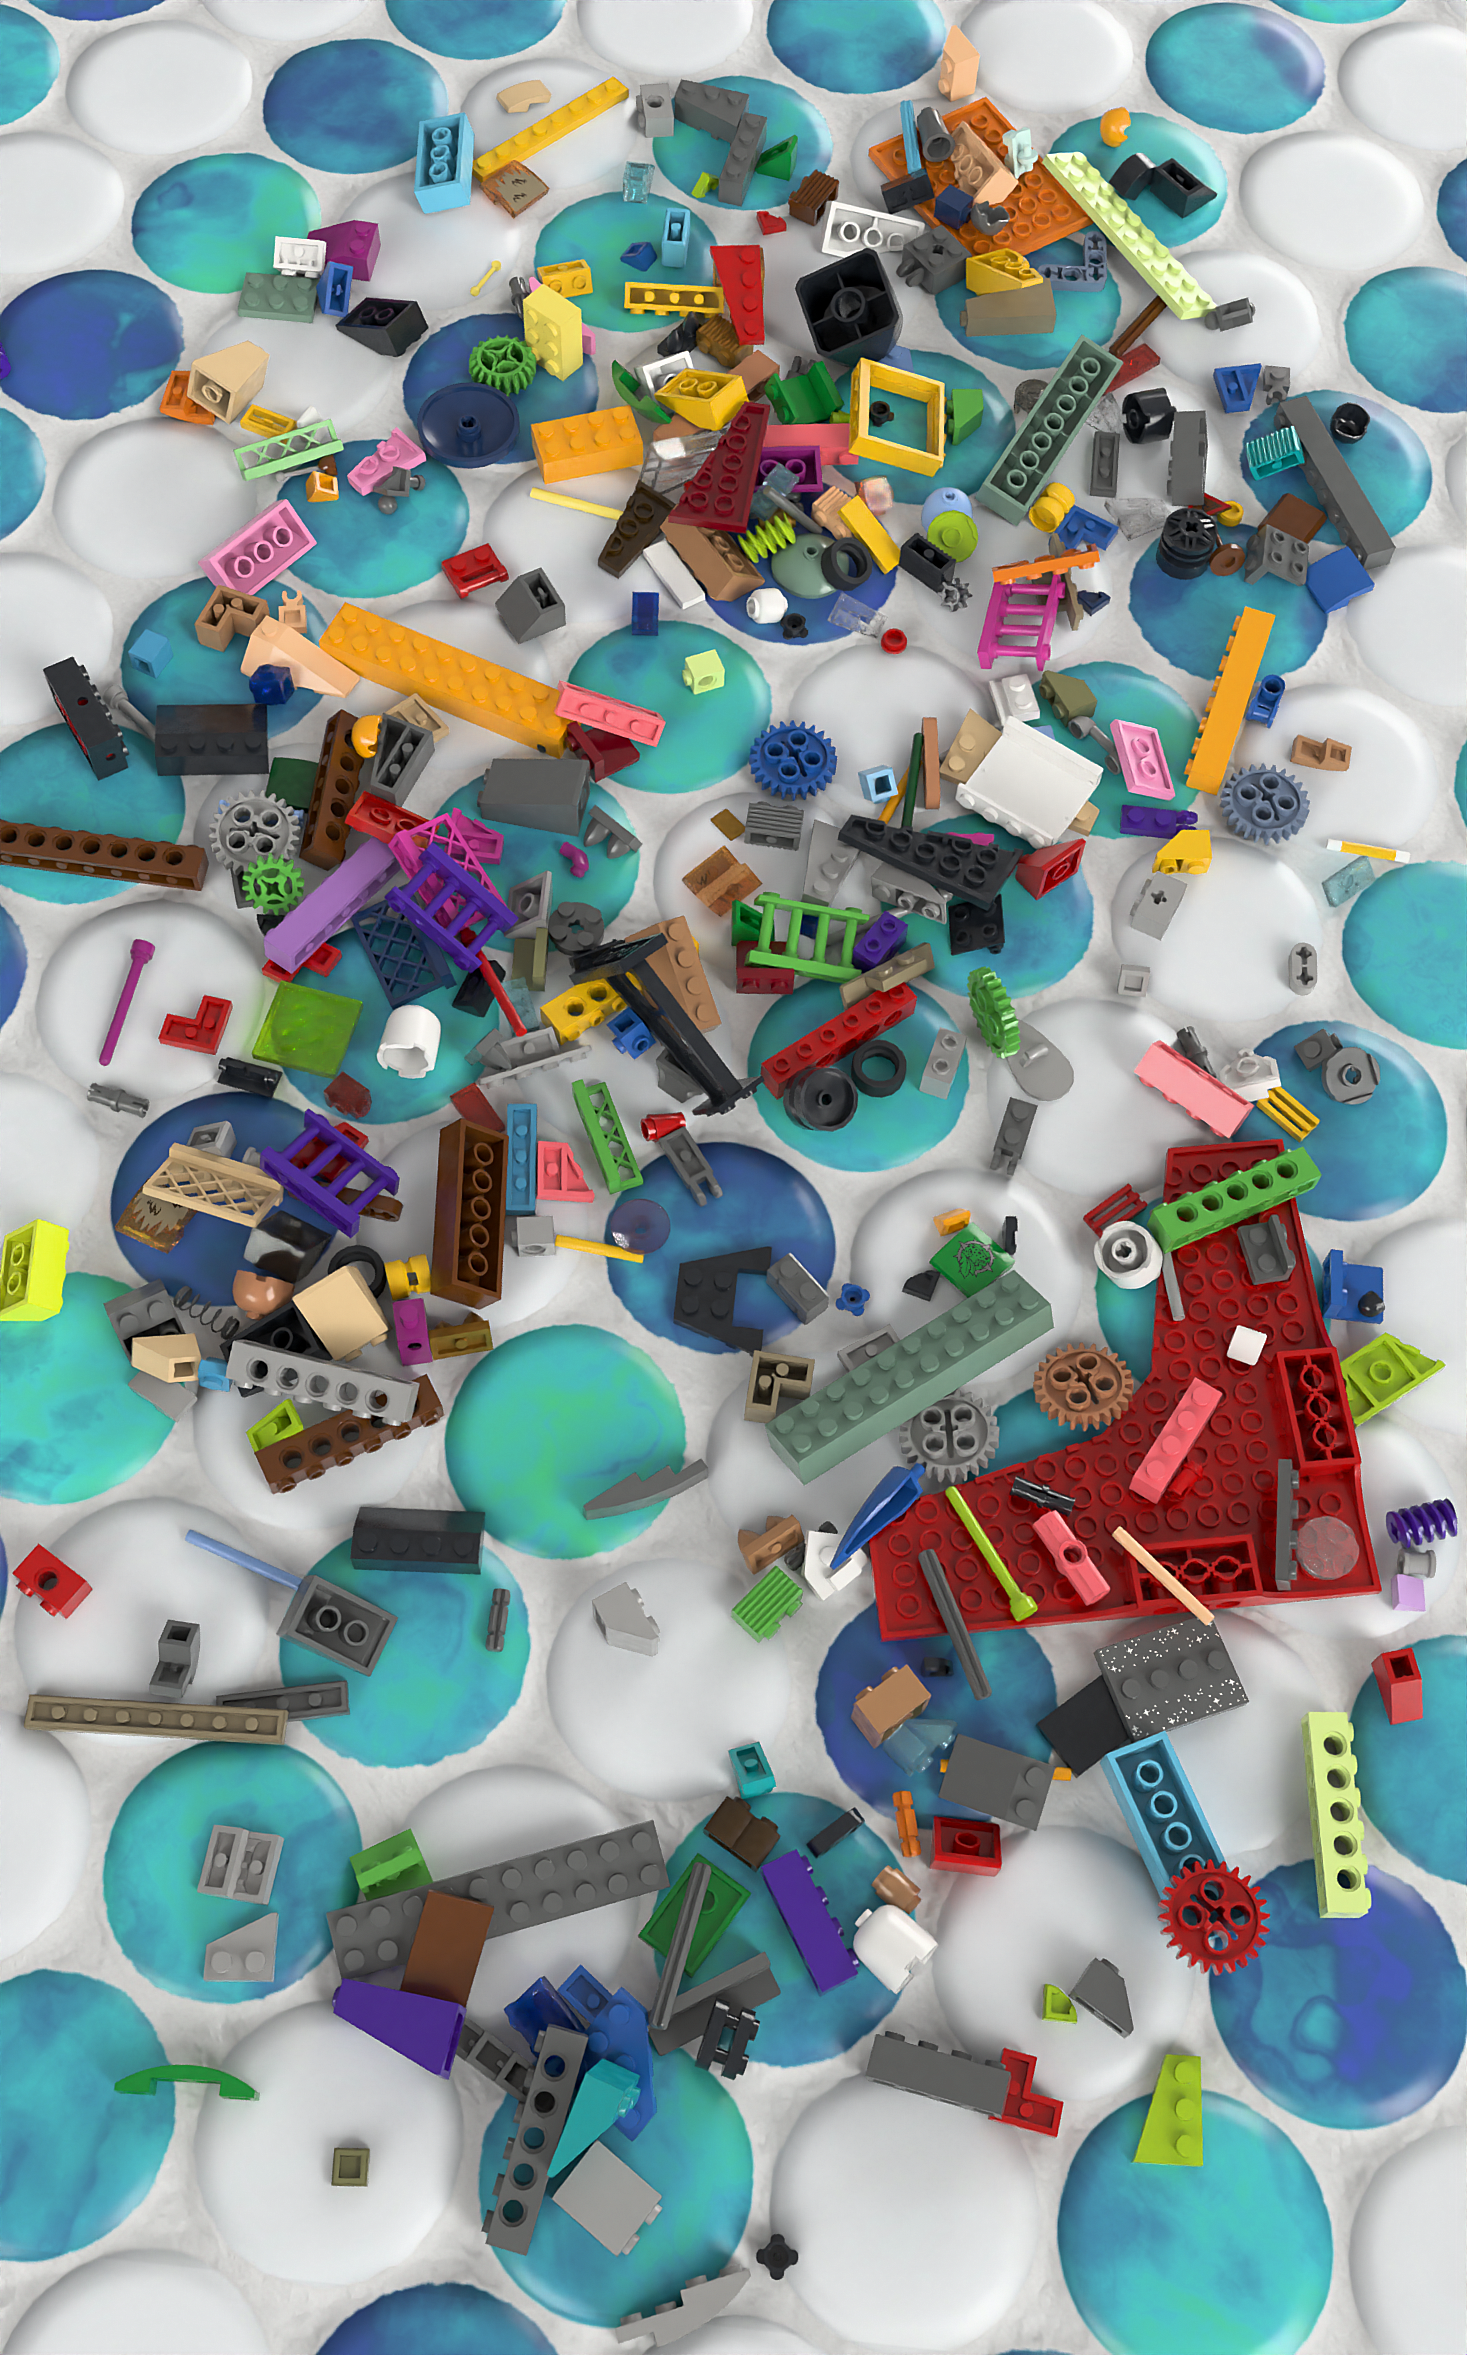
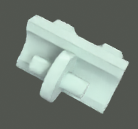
M1023 127L1018 131L1011 129L1003 134V144L1008 146V154L1004 158L1005 166L1010 168V172L1018 179L1022 173L1033 170V163L1038 160V152L1031 149L1029 128Z

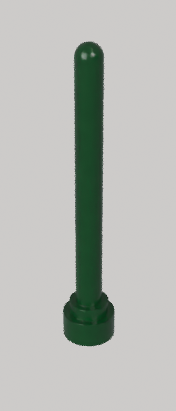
M919 732L913 736L900 829H902L903 825L912 827L924 736Z

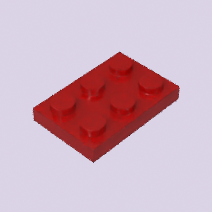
M364 790L347 814L345 823L352 826L356 831L368 833L378 838L381 842L389 844L396 833L404 829L409 831L430 820ZM440 825L436 826L434 834L437 835ZM418 835L412 837L416 846L426 849L427 838Z

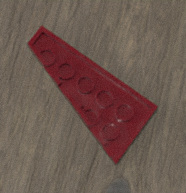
M744 402L731 421L730 428L726 434L722 435L719 439L718 446L714 452L711 451L692 479V484L687 492H684L680 497L679 504L675 510L672 509L668 515L669 523L746 534L769 420L770 405Z

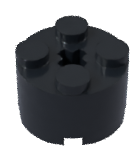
M1165 388L1134 392L1126 395L1124 398L1122 415L1126 414V423L1122 424L1124 433L1130 443L1146 444L1169 439L1174 422V412H1177L1175 406H1171Z

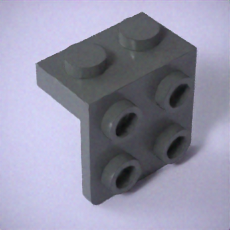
M1268 524L1249 538L1246 545L1248 549L1247 559L1244 564L1245 582L1253 585L1267 572H1270L1297 586L1305 584L1309 546L1305 542Z

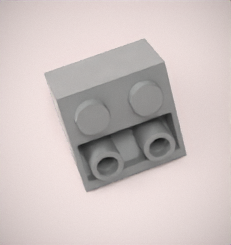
M624 1582L592 1600L593 1618L608 1645L651 1657L658 1654V1642L660 1641L658 1634L660 1630L652 1616H645L642 1608L644 1602L636 1588L631 1590L627 1582Z

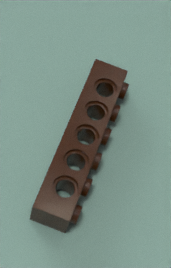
M343 709L327 720L299 854L300 859L326 871H329L337 864H341L346 856V849L344 848L351 827L345 823V820L355 804V793L360 786V780H358L359 772L365 761L357 753L351 740L352 728L359 718Z
M425 1374L412 1380V1382L420 1383L414 1406L416 1410L413 1412L412 1419L404 1423L401 1422V1426L386 1424L384 1427L375 1428L372 1426L373 1423L378 1419H383V1417L371 1415V1418H362L353 1415V1410L348 1409L254 1452L272 1493L289 1492L301 1481L317 1479L324 1475L327 1469L336 1465L338 1467L345 1466L351 1463L354 1457L364 1452L373 1453L382 1448L384 1443L392 1439L401 1440L409 1436L412 1430L418 1427H429L437 1423L440 1417L444 1416V1411L428 1375ZM385 1393L375 1397L376 1402L380 1406L384 1407L387 1404ZM350 1432L359 1433L357 1439L353 1441L344 1440L346 1434ZM321 1445L330 1446V1450L325 1454L315 1453L316 1449ZM293 1458L301 1459V1463L297 1467L289 1468L286 1466L288 1461Z

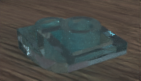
M778 463L765 478L762 486L753 495L750 511L763 521H768L779 506L763 494L764 488L770 485L786 498L800 478Z

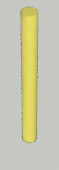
M535 487L532 488L530 494L531 498L617 521L624 512Z

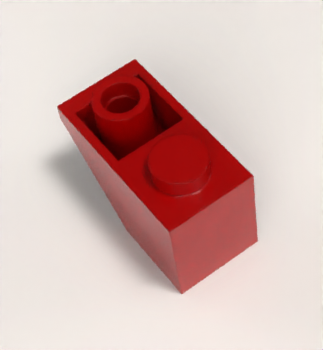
M1412 1647L1381 1653L1371 1665L1390 1725L1422 1719V1678Z

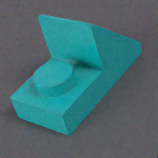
M760 1742L728 1750L742 1799L769 1793L776 1787L774 1774Z

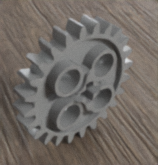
M250 790L249 796L245 798L241 792H238L239 800L235 801L233 798L228 797L230 804L228 807L222 804L219 805L222 814L213 813L214 820L217 823L209 824L211 831L214 832L208 835L210 842H213L210 846L213 853H217L215 856L218 862L224 861L223 865L226 870L233 866L236 876L242 870L250 872L248 864L252 862L257 865V856L259 855L264 860H267L269 853H272L274 859H278L280 854H283V861L286 863L290 860L288 854L297 855L296 848L293 845L301 844L299 837H297V835L301 834L300 826H296L299 824L298 817L292 816L294 814L292 806L286 808L285 799L277 802L275 793L266 798L264 790H261L257 797L254 795L253 790ZM242 816L250 817L247 822H238V819ZM270 820L278 821L273 827L265 826ZM238 841L245 842L241 848H232L233 844ZM264 846L273 847L267 853L260 852V849Z
M956 1389L954 1395L948 1394L900 1425L899 1443H903L901 1444L902 1454H907L908 1464L914 1462L921 1464L926 1469V1478L928 1479L936 1473L938 1474L939 1482H942L945 1475H949L951 1482L954 1483L956 1475L960 1474L964 1481H966L968 1471L977 1476L979 1475L978 1465L988 1468V1458H995V1448H999L997 1417L991 1416L990 1406L982 1408V1398L973 1402L972 1392L967 1393L965 1397H961L960 1389ZM946 1412H949L951 1415L953 1458L948 1457L944 1415ZM964 1418L968 1419L969 1421L963 1423L959 1422L958 1420ZM934 1420L938 1423L932 1425L928 1424L927 1422ZM967 1445L971 1446L972 1448L968 1450H963L960 1447ZM933 1447H937V1448H940L941 1450L936 1451V1452H933V1451H930L929 1449H930V1448H933Z

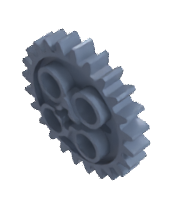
M1262 763L1258 770L1253 764L1250 765L1249 771L1242 767L1239 774H1232L1231 779L1226 781L1220 796L1222 798L1220 807L1224 808L1222 816L1229 817L1227 825H1236L1234 833H1238L1241 830L1245 832L1243 839L1252 835L1254 843H1257L1259 838H1263L1265 845H1268L1270 838H1273L1276 844H1279L1281 837L1288 841L1291 834L1297 835L1299 829L1303 828L1310 811L1308 809L1310 800L1306 799L1308 791H1300L1303 783H1294L1295 775L1286 777V769L1281 770L1280 773L1276 772V765H1273L1270 770L1266 769L1264 763Z

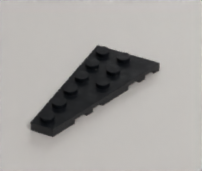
M856 815L849 817L840 830L837 839L987 911L1017 866L1024 850L1014 848V851L999 849V845L989 843L988 846L973 844L972 840L929 830L927 834L915 832L913 827L905 825L902 826V829L887 826L885 821Z

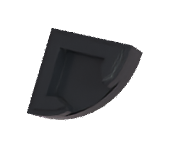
M257 914L258 926L263 936L265 937L270 929H275L283 921L285 915Z
M1006 1216L1002 1226L1003 1250L1009 1255H1014L1017 1244H1015V1231H1018L1016 1216Z
M928 1270L910 1277L904 1284L902 1292L930 1302L940 1277V1272Z
M924 1657L921 1663V1675L924 1678L954 1675L953 1663L944 1658Z

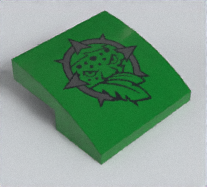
M973 1222L954 1236L929 1261L934 1268L967 1298L992 1284L1009 1271L1016 1262Z

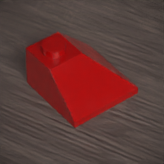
M1080 838L1038 849L1031 855H1024L1017 864L1015 879L1036 900L1040 899L1078 872L1086 841Z

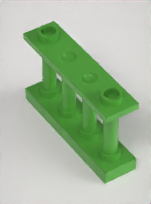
M763 892V895L759 894L754 899L753 905L762 906L764 909L758 947H755L754 950H750L746 954L744 966L794 969V975L841 984L861 975L862 970L854 969V965H852L857 924L864 925L869 921L870 915L862 914L861 909L846 907L845 910L783 899L780 898V894L774 892ZM775 909L791 912L786 950L782 953V956L771 954L769 949ZM802 914L819 917L814 953L809 961L799 959L797 954ZM830 919L846 922L841 961L837 963V966L826 964L827 960L824 959Z

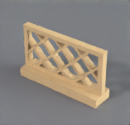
M174 1143L170 1147L169 1157L144 1184L142 1194L256 1228L272 1206H279L283 1201L284 1187L260 1168ZM178 1182H190L189 1185L178 1186L177 1184ZM169 1184L170 1186L169 1188L157 1187L159 1185ZM216 1189H217V1191L219 1192V1193L208 1194V1195L205 1193V1191L216 1190ZM197 1193L198 1196L189 1197L184 1194ZM241 1198L246 1200V1202L234 1203L233 1201ZM225 1201L227 1205L219 1206L212 1203ZM253 1210L255 1214L251 1216L241 1212Z

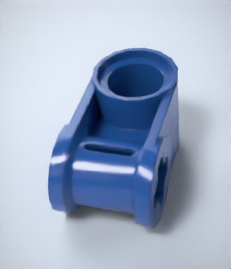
M1272 674L1264 677L1256 696L1251 702L1245 720L1253 719L1266 724L1267 728H1271L1285 690V681L1280 676Z

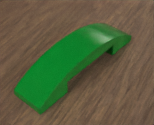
M614 360L612 362V378L615 388L622 399L647 420L659 424H669L672 419L648 395H645L640 400L634 392L641 384L630 372Z
M166 2065L149 2068L121 2079L114 2086V2091L120 2094L155 2096L157 2081L220 2084L219 2096L223 2099L259 2101L260 2093L240 2079L213 2068L196 2065Z

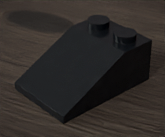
M368 297L335 325L338 331L380 355L393 357L403 355L406 349L412 343L418 341L422 337L421 335L429 328L417 301Z
M293 1300L219 1345L227 1365L233 1341L242 1339L328 1361L334 1359ZM260 1361L257 1370L263 1377L267 1375L268 1367L265 1362ZM289 1368L287 1371L288 1381L298 1378L297 1372ZM253 1385L252 1389L237 1386L243 1398L264 1391V1387Z

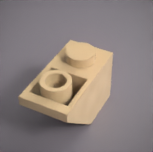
M195 1333L132 1338L131 1363L133 1367L167 1383L199 1380L198 1368L201 1354Z

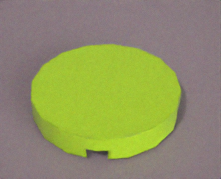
M955 510L943 512L931 522L926 539L928 542L935 544L936 547H939L940 550H943L944 553H948V556H952V559H956V563H960L969 558L977 546V526L972 518L963 512Z

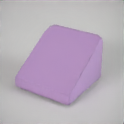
M1396 1574L1391 1579L1393 1610L1426 1611L1423 1580L1403 1574Z

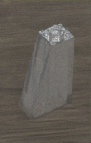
M727 427L718 431L711 430L651 442L638 480L662 495L682 487L684 483L694 478L711 451L714 452L718 446L719 439L728 431Z

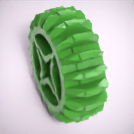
M497 334L495 339L487 337L486 342L479 341L478 347H473L469 358V373L473 382L492 386L507 396L512 392L518 395L519 389L526 391L527 386L532 384L533 377L536 374V358L531 353L532 348L527 346L526 341L520 342L518 337L510 339L508 334L505 338H500Z

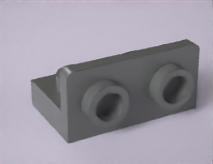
M1271 1215L1268 1222L1239 1227L1237 1235L1253 1285L1287 1280L1296 1265L1293 1251L1288 1249L1286 1227L1283 1223L1280 1224L1278 1215Z

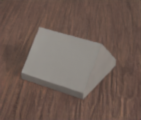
M547 870L510 888L507 908L519 919L504 933V937L508 939H536V928H548L553 898L552 872Z

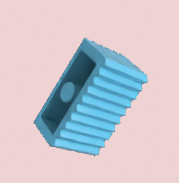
M666 209L662 238L663 266L680 268L686 266L691 212L688 209Z

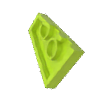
M1164 2055L1148 2114L1144 2120L1137 2150H1135L1131 2163L1203 2166L1201 2056Z

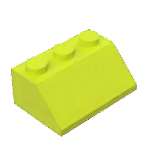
M36 1219L4 1236L0 1267V1321H44L60 1313L63 1305L62 1287L66 1277L65 1261L69 1250V1229Z

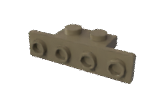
M1052 533L1049 553L1058 558L1065 550L1064 542H1060L1058 533ZM1070 567L1068 572L1060 574L1061 582H1065V596L1060 598L1057 612L1066 611L1071 629L1076 631L1078 630L1080 620H1083L1084 611L1082 604H1078L1077 586L1071 581L1072 572ZM1052 571L1042 573L1040 578L1032 579V584H1051L1053 578ZM1036 595L1038 605H1046L1048 595Z
M924 942L841 985L839 989L844 1010L849 1009L877 990L885 992L934 969L935 965L930 944Z

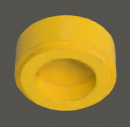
M1225 501L1224 503L1232 506V509L1217 514V520L1224 526H1236L1242 520L1244 514L1243 507L1235 501Z

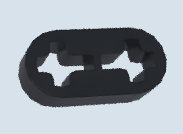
M854 1807L812 1838L806 1846L813 1856L818 1859L864 1824L865 1820Z

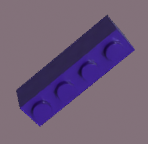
M797 1849L761 1866L759 1873L819 1996L821 1997L855 1979L858 1975L856 1968L860 1967L859 1961L852 1948L846 1950L840 1938L844 1936L842 1926L836 1916L830 1917L825 1907L829 1904L823 1888L821 1886L815 1887L810 1877L814 1871L806 1855L800 1857Z

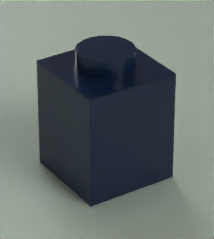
M950 184L936 198L934 217L958 230L964 223H968L971 220L970 213L974 198Z

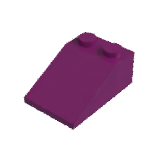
M352 220L309 231L307 239L326 242L325 267L328 262L353 266L352 279L370 282L381 247L378 223Z

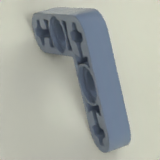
M1091 231L1085 235L1083 266L1045 264L1040 266L1037 272L1043 278H1046L1045 276L1050 278L1052 290L1102 291L1105 288L1107 279L1106 237L1098 231ZM1093 243H1096L1097 249H1093ZM1096 259L1101 263L1092 264L1089 260ZM1093 274H1097V281L1094 280ZM1074 276L1077 280L1069 281L1065 277Z

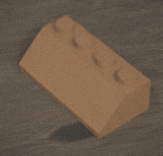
M668 517L660 526L666 535V540L675 546L680 553L679 557L691 567L695 578L705 585L708 589V595L714 600L732 602L763 585L765 579L727 531L669 523Z
M684 915L657 923L624 939L625 943L663 932L669 943L645 958V960L702 1034L713 1031L722 1024ZM640 984L643 995L646 998V1000L653 1007L658 1009L656 1003L653 1001V999L649 996V994ZM661 1015V1017L668 1023V1025H669V1026L675 1031V1033L682 1039V1037L679 1035V1033L676 1031V1029L673 1027V1025L670 1023V1021H669L665 1016Z

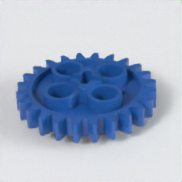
M791 720L790 726L786 727L784 722L781 721L780 728L777 729L775 726L770 725L769 733L762 730L761 738L755 737L754 746H751L749 755L750 773L755 774V783L762 782V790L771 788V796L780 792L782 800L789 794L792 801H795L796 795L800 794L806 800L808 792L813 796H817V788L824 791L826 783L832 782V776L836 773L837 765L836 747L831 746V738L824 739V731L815 733V725L806 729L804 721L797 727L794 720Z

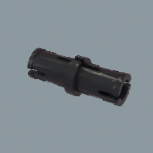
M1016 1476L1010 1492L1012 1496L1015 1495L1035 1503L1039 1509H1042L1043 1506L1053 1511L1056 1510L1067 1517L1070 1516L1076 1500L1074 1497L1072 1498L1049 1489L1050 1485L1044 1483L1041 1486L1020 1478V1476Z

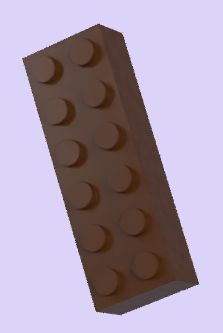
M462 1118L440 1129L430 1294L480 1310L501 1300L509 1136Z

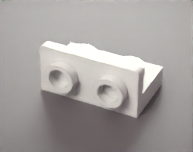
M276 236L273 267L280 271L282 276L296 277V274H305V278L320 279L325 270L326 242Z

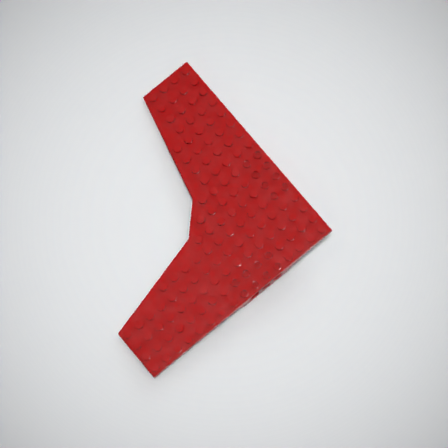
M1283 1139L1168 1148L1165 1160L1162 1203L1169 1205L1176 1202L1180 1196L1187 1192L1194 1194L1201 1191L1210 1182L1217 1181L1220 1183L1238 1170L1245 1172L1261 1160L1266 1159L1270 1161L1275 1159L1281 1152L1285 1151ZM1253 1184L1255 1187L1262 1189L1260 1186ZM1229 1195L1230 1198L1237 1200L1234 1196ZM1295 1197L1171 1251L1185 1318L1180 1321L1173 1320L1161 1267V1274L1156 1282L1150 1374L1136 1393L1133 1394L1132 1401L1128 1402V1410H1121V1418H1115L1103 1434L1092 1437L1091 1440L1080 1444L1075 1443L1066 1446L1063 1450L1040 1455L1037 1459L1025 1463L1020 1462L982 1475L973 1481L954 1485L1022 1593L1025 1592L1027 1596H1032L1038 1606L1037 1611L1021 1621H1016L1010 1611V1597L946 1496V1490L919 1497L902 1515L868 1540L881 1642L949 1635L918 1559L919 1553L927 1549L935 1550L968 1633L1191 1612L1112 1536L1120 1526L1208 1610L1374 1595L1382 1591L1364 1508L1360 1469L1362 1461L1337 1348L1332 1345L1322 1318ZM1203 1206L1205 1209L1212 1211L1211 1208ZM1277 1214L1280 1224L1283 1223L1286 1227V1242L1288 1249L1292 1250L1295 1255L1296 1265L1287 1280L1253 1285L1237 1230L1241 1226L1268 1222L1271 1215ZM1178 1217L1180 1220L1188 1222L1186 1219ZM1237 1325L1267 1335L1255 1365H1250L1227 1356L1229 1344ZM1196 1377L1222 1393L1216 1409L1182 1462L1187 1463L1188 1460H1192L1199 1464L1204 1470L1202 1473L1203 1479L1196 1481L1184 1501L1176 1500L1169 1494L1170 1492L1165 1490L1158 1503L1154 1504L1129 1489L1136 1471ZM1279 1459H1291L1293 1469L1299 1470V1489H1293V1500H1298L1299 1516L1298 1519H1293L1292 1530L1298 1531V1549H1292V1561H1297V1580H1291V1590H1278L1275 1581ZM1179 1467V1469L1177 1470V1472L1175 1473L1174 1477L1172 1478V1480L1170 1481V1483H1169L1168 1486L1171 1485V1483L1173 1482V1480L1176 1478V1476H1177V1475L1179 1474V1472L1181 1471V1468H1180V1467ZM1016 1476L1041 1486L1045 1483L1050 1485L1049 1489L1076 1498L1069 1517L1061 1513L1058 1514L1076 1540L1081 1541L1086 1546L1087 1556L1110 1588V1591L1095 1603L1086 1606L1067 1576L1057 1570L1054 1557L1033 1528V1524L1050 1511L1053 1512V1510L1043 1506L1042 1509H1039L1033 1502L1010 1495ZM1067 1552L1063 1554L1065 1559L1071 1563L1079 1561L1078 1557L1073 1553Z

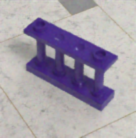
M432 842L418 857L423 863L421 869L402 891L394 886L384 898L395 912L402 913L448 953L460 969L472 973L483 963L476 957V954L495 931L500 930L502 933H505L515 924L519 917L439 846ZM432 873H436L444 880L445 885L425 909L422 910L410 898ZM457 892L466 900V905L444 929L432 917L452 893ZM475 911H479L487 918L488 923L466 948L454 936Z
M308 1108L304 1115L305 1130L282 1152H276L270 1146H267L260 1153V1169L351 1239L359 1231L360 1216L358 1213L383 1189L395 1196L398 1193L400 1177L391 1167L381 1164L331 1126L323 1115L316 1114ZM316 1136L328 1147L305 1169L299 1170L290 1163V1160ZM337 1154L351 1163L328 1187H322L312 1179ZM360 1171L374 1181L350 1205H345L336 1198V1195Z

